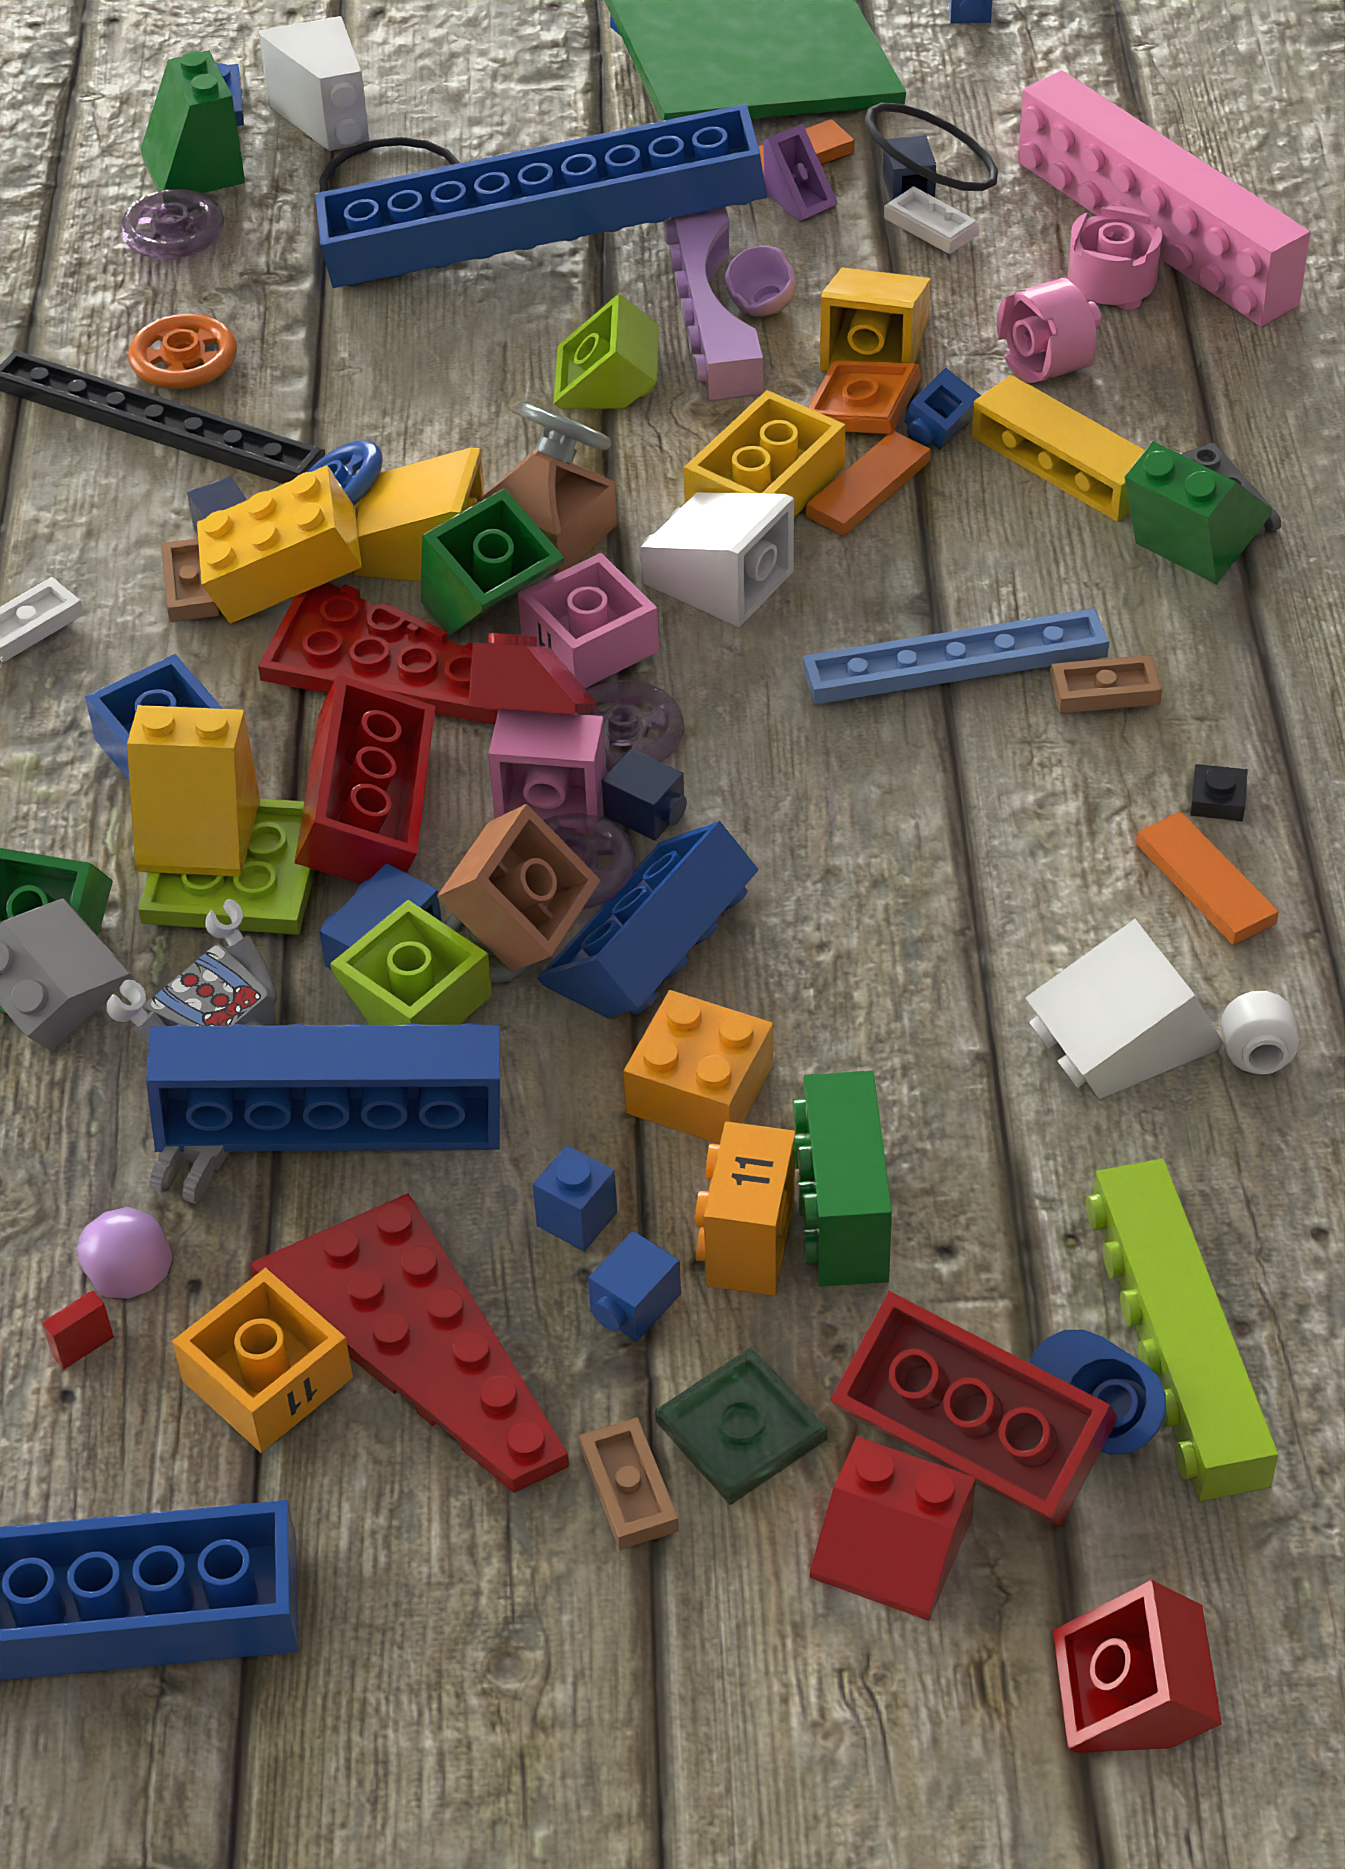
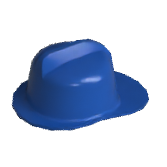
M1063 1330L1047 1337L1033 1351L1030 1364L1111 1405L1118 1419L1101 1452L1108 1455L1129 1454L1146 1446L1158 1433L1166 1414V1393L1159 1377L1139 1359L1104 1337L1086 1330Z

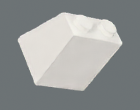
M341 16L258 30L268 101L273 110L328 151L353 147L370 141L362 71Z
M697 492L682 507H678L672 513L670 519L655 534L649 535L644 540L639 553V558L642 562V583L736 627H740L794 572V498L786 494Z
M1136 919L1025 997L1037 1014L1034 1019L1029 1021L1035 1032L1048 1049L1057 1043L1066 1054L1058 1060L1060 1066L1077 1088L1087 1082L1099 1100L1215 1052L1225 1045L1196 995Z

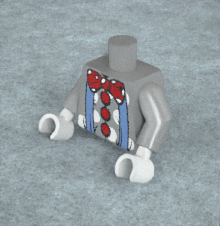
M227 899L223 904L224 910L230 917L232 924L224 925L220 923L212 910L209 911L205 923L207 931L212 936L226 939L229 946L224 948L218 943L146 1003L144 988L134 980H125L119 989L121 994L131 1002V1005L124 1004L119 997L112 994L107 1001V1013L109 1016L120 1022L131 1020L135 1024L133 1031L148 1047L151 1026H174L180 1024L189 1026H231L236 1024L276 1026L273 1006L277 1000V994L270 972L250 936L243 937L238 929L243 918V912L240 905L235 901Z

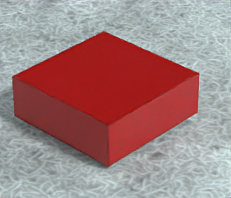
M94 1291L83 1295L42 1323L52 1357L63 1370L114 1338L105 1304Z

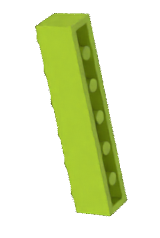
M1164 1158L1096 1170L1093 1195L1086 1196L1085 1201L1088 1221L1093 1231L1101 1230L1105 1241L1102 1251L1107 1274L1110 1278L1118 1277L1122 1288L1120 1292V1305L1124 1321L1128 1327L1135 1326L1140 1337L1138 1341L1139 1360L1145 1363L1159 1377L1166 1393V1414L1162 1424L1165 1428L1172 1426L1176 1436L1175 1457L1181 1477L1184 1480H1192L1199 1502L1271 1488L1278 1452Z

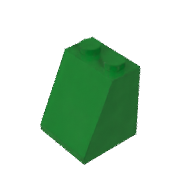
M210 50L203 52L191 51L183 54L181 57L168 59L141 146L142 158L163 203L245 183L232 94Z
M1152 441L1124 477L1136 544L1216 585L1272 514L1270 506L1236 481Z
M504 488L422 535L421 603L439 625L447 631V634L451 636L518 596V592L537 584L564 563V556Z

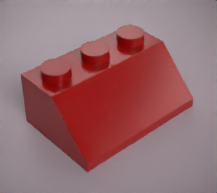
M488 633V643L473 642L469 707L573 715L597 713V702L552 649L536 647L537 637Z

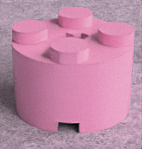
M1123 206L1100 208V215L1088 219V212L1079 216L1071 229L1068 265L1069 281L1080 289L1088 302L1093 301L1100 304L1116 305L1124 310H1133L1140 307L1142 299L1147 297L1157 284L1162 242V230L1159 225L1155 229L1150 224V216L1146 213Z
M1060 278L1017 291L1013 295L1004 298L998 309L996 325L998 339L1006 338L1010 353L1004 355L1008 366L1022 381L1034 383L1091 366L1096 349V329L1100 327L1102 318L1096 303L1088 302L1080 289L1070 282L1069 279Z

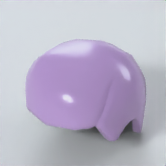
M760 245L745 249L731 260L725 273V282L732 300L744 314H749L752 317H766L779 313L793 300L797 285L795 273L784 252L779 248Z
M130 1207L105 1212L89 1223L79 1237L76 1250L83 1272L90 1278L97 1292L107 1298H131L151 1291L167 1276L172 1261L170 1245L157 1220L149 1213Z

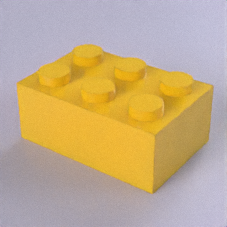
M766 390L684 466L685 503L697 492L786 494L794 498L795 517L806 507V504L845 469V424Z
M328 465L312 472L302 473L290 482L269 491L259 492L249 500L226 510L213 512L205 519L197 522L201 584L230 624L362 568L354 505Z

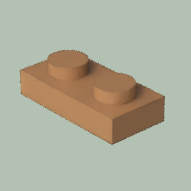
M198 538L161 543L166 602L170 622L219 616L217 605L201 584Z
M1152 655L1065 662L1051 665L1050 679L1060 714L1159 705L1161 703L1162 687Z
M638 1417L579 1435L580 1450L619 1550L679 1532L678 1516Z

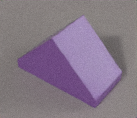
M803 123L764 140V182L766 194L799 222L838 204Z

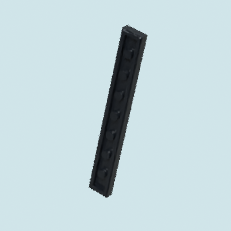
M14 350L0 364L1 392L278 483L285 484L294 480L298 475L307 472L325 456L324 449Z

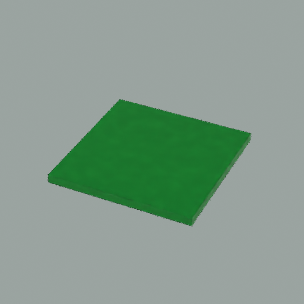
M604 0L661 121L746 103L751 119L868 109L880 103L905 105L906 90L855 0Z

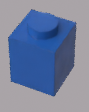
M568 1145L562 1149L533 1183L537 1227L584 1252L617 1213L615 1170Z
M632 1231L588 1277L591 1313L608 1330H620L635 1341H638L681 1295L680 1260Z

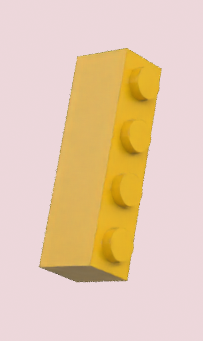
M1009 375L974 401L972 438L1116 522L1130 513L1124 477L1145 452L1144 449L1013 375Z

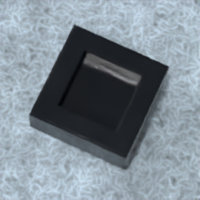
M1195 764L1190 816L1243 821L1248 769Z

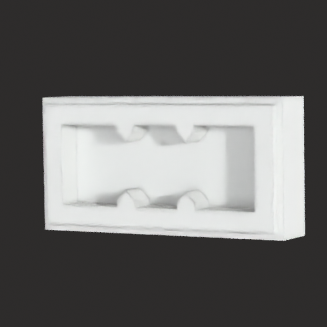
M914 186L884 205V218L948 254H951L979 235V221Z

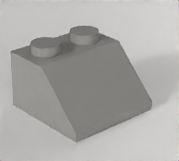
M63 898L0 922V1006L28 1038L51 1052L103 1005L112 994L117 992L125 980H130L133 977Z

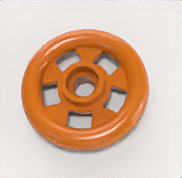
M177 314L158 319L141 329L129 346L128 360L135 374L151 385L166 389H187L207 384L224 374L235 360L237 342L232 331L215 318L200 314ZM157 340L163 342L159 350L150 348ZM218 343L219 350L206 352L205 345ZM162 361L168 368L161 369L154 365ZM199 363H202V364H203V365H201V366H199V367L194 368V367H195L196 365H198Z

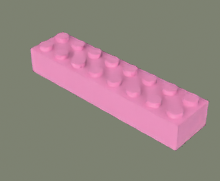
M1063 70L1023 89L1018 163L1095 215H1100V208L1107 206L1129 207L1146 213L1150 216V224L1155 229L1159 225L1162 230L1160 259L1260 327L1300 305L1310 230Z

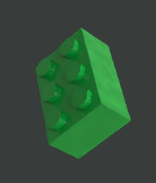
M874 1070L805 1074L803 1098L793 1099L795 1169H799L800 1181H798L800 1216H804L805 1228H803L805 1264L816 1263L818 1287L889 1282L892 1208Z

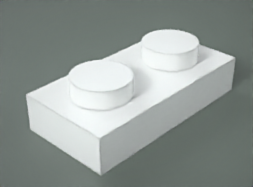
M50 577L0 607V660L3 663L83 616L81 600L53 577Z

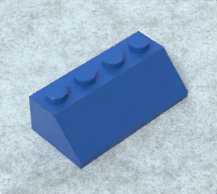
M721 821L659 842L537 979L544 987L606 1018L627 1012L637 1015L646 1010L657 999L658 993L655 989L662 981L671 978L684 968L689 960L686 956L687 952L694 945L703 942L715 932L719 925L716 922L719 915L724 910L735 906L746 896L748 890L745 885L759 869Z

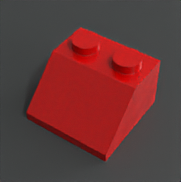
M857 1436L833 1487L811 1565L810 1578L929 1621L973 1517L976 1477Z
M1150 1580L1053 1630L1069 1750L1076 1753L1170 1749L1222 1724L1203 1606Z

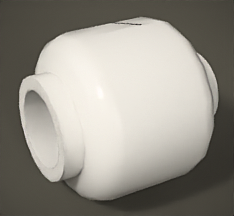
M1251 991L1238 996L1224 1010L1221 1030L1226 1052L1231 1062L1239 1069L1253 1074H1270L1282 1069L1294 1059L1299 1050L1300 1037L1294 1013L1288 1001L1280 995L1268 991Z

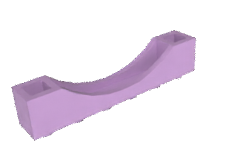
M726 207L712 209L703 214H688L664 220L666 245H669L672 271H676L678 298H683L681 300L684 326H688L690 353H698V355H694L697 383L705 382L709 400L763 394V356L756 329L742 322L725 309L710 288V282L716 271L730 256L729 218Z

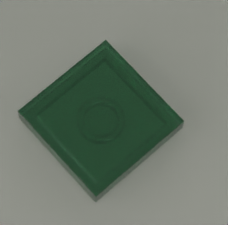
M752 1347L655 1410V1422L729 1505H732L827 1440V1427Z

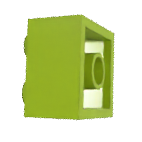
M616 295L557 346L553 404L560 409L626 408L637 398L647 396L653 390L658 380L659 324L622 295Z
M410 900L404 902L330 963L331 971L370 1025H406L411 1023L421 1025H459L492 997L488 953Z

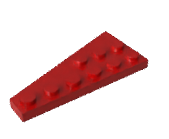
M327 582L295 596L258 665L260 681L329 694L337 674L434 705L436 706L435 714L495 725L499 710L469 707L472 643L469 642L467 645L462 646L449 640L447 631L388 603L375 605L360 598V590L347 584L339 588Z
M409 1193L249 1263L252 1278L266 1267L346 1337L349 1358L393 1394L398 1391L414 1404L417 1414L432 1426L438 1424L461 1443L462 1451L513 1493L569 1467L567 1451Z

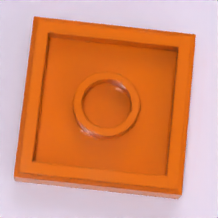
M834 360L807 408L844 423L845 432L893 434L922 378L920 366L916 363Z

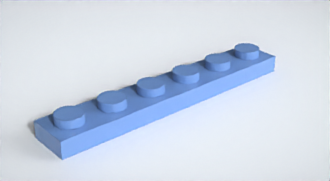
M1095 608L803 655V673L815 705L1047 667L1055 663L1108 657L1109 640Z

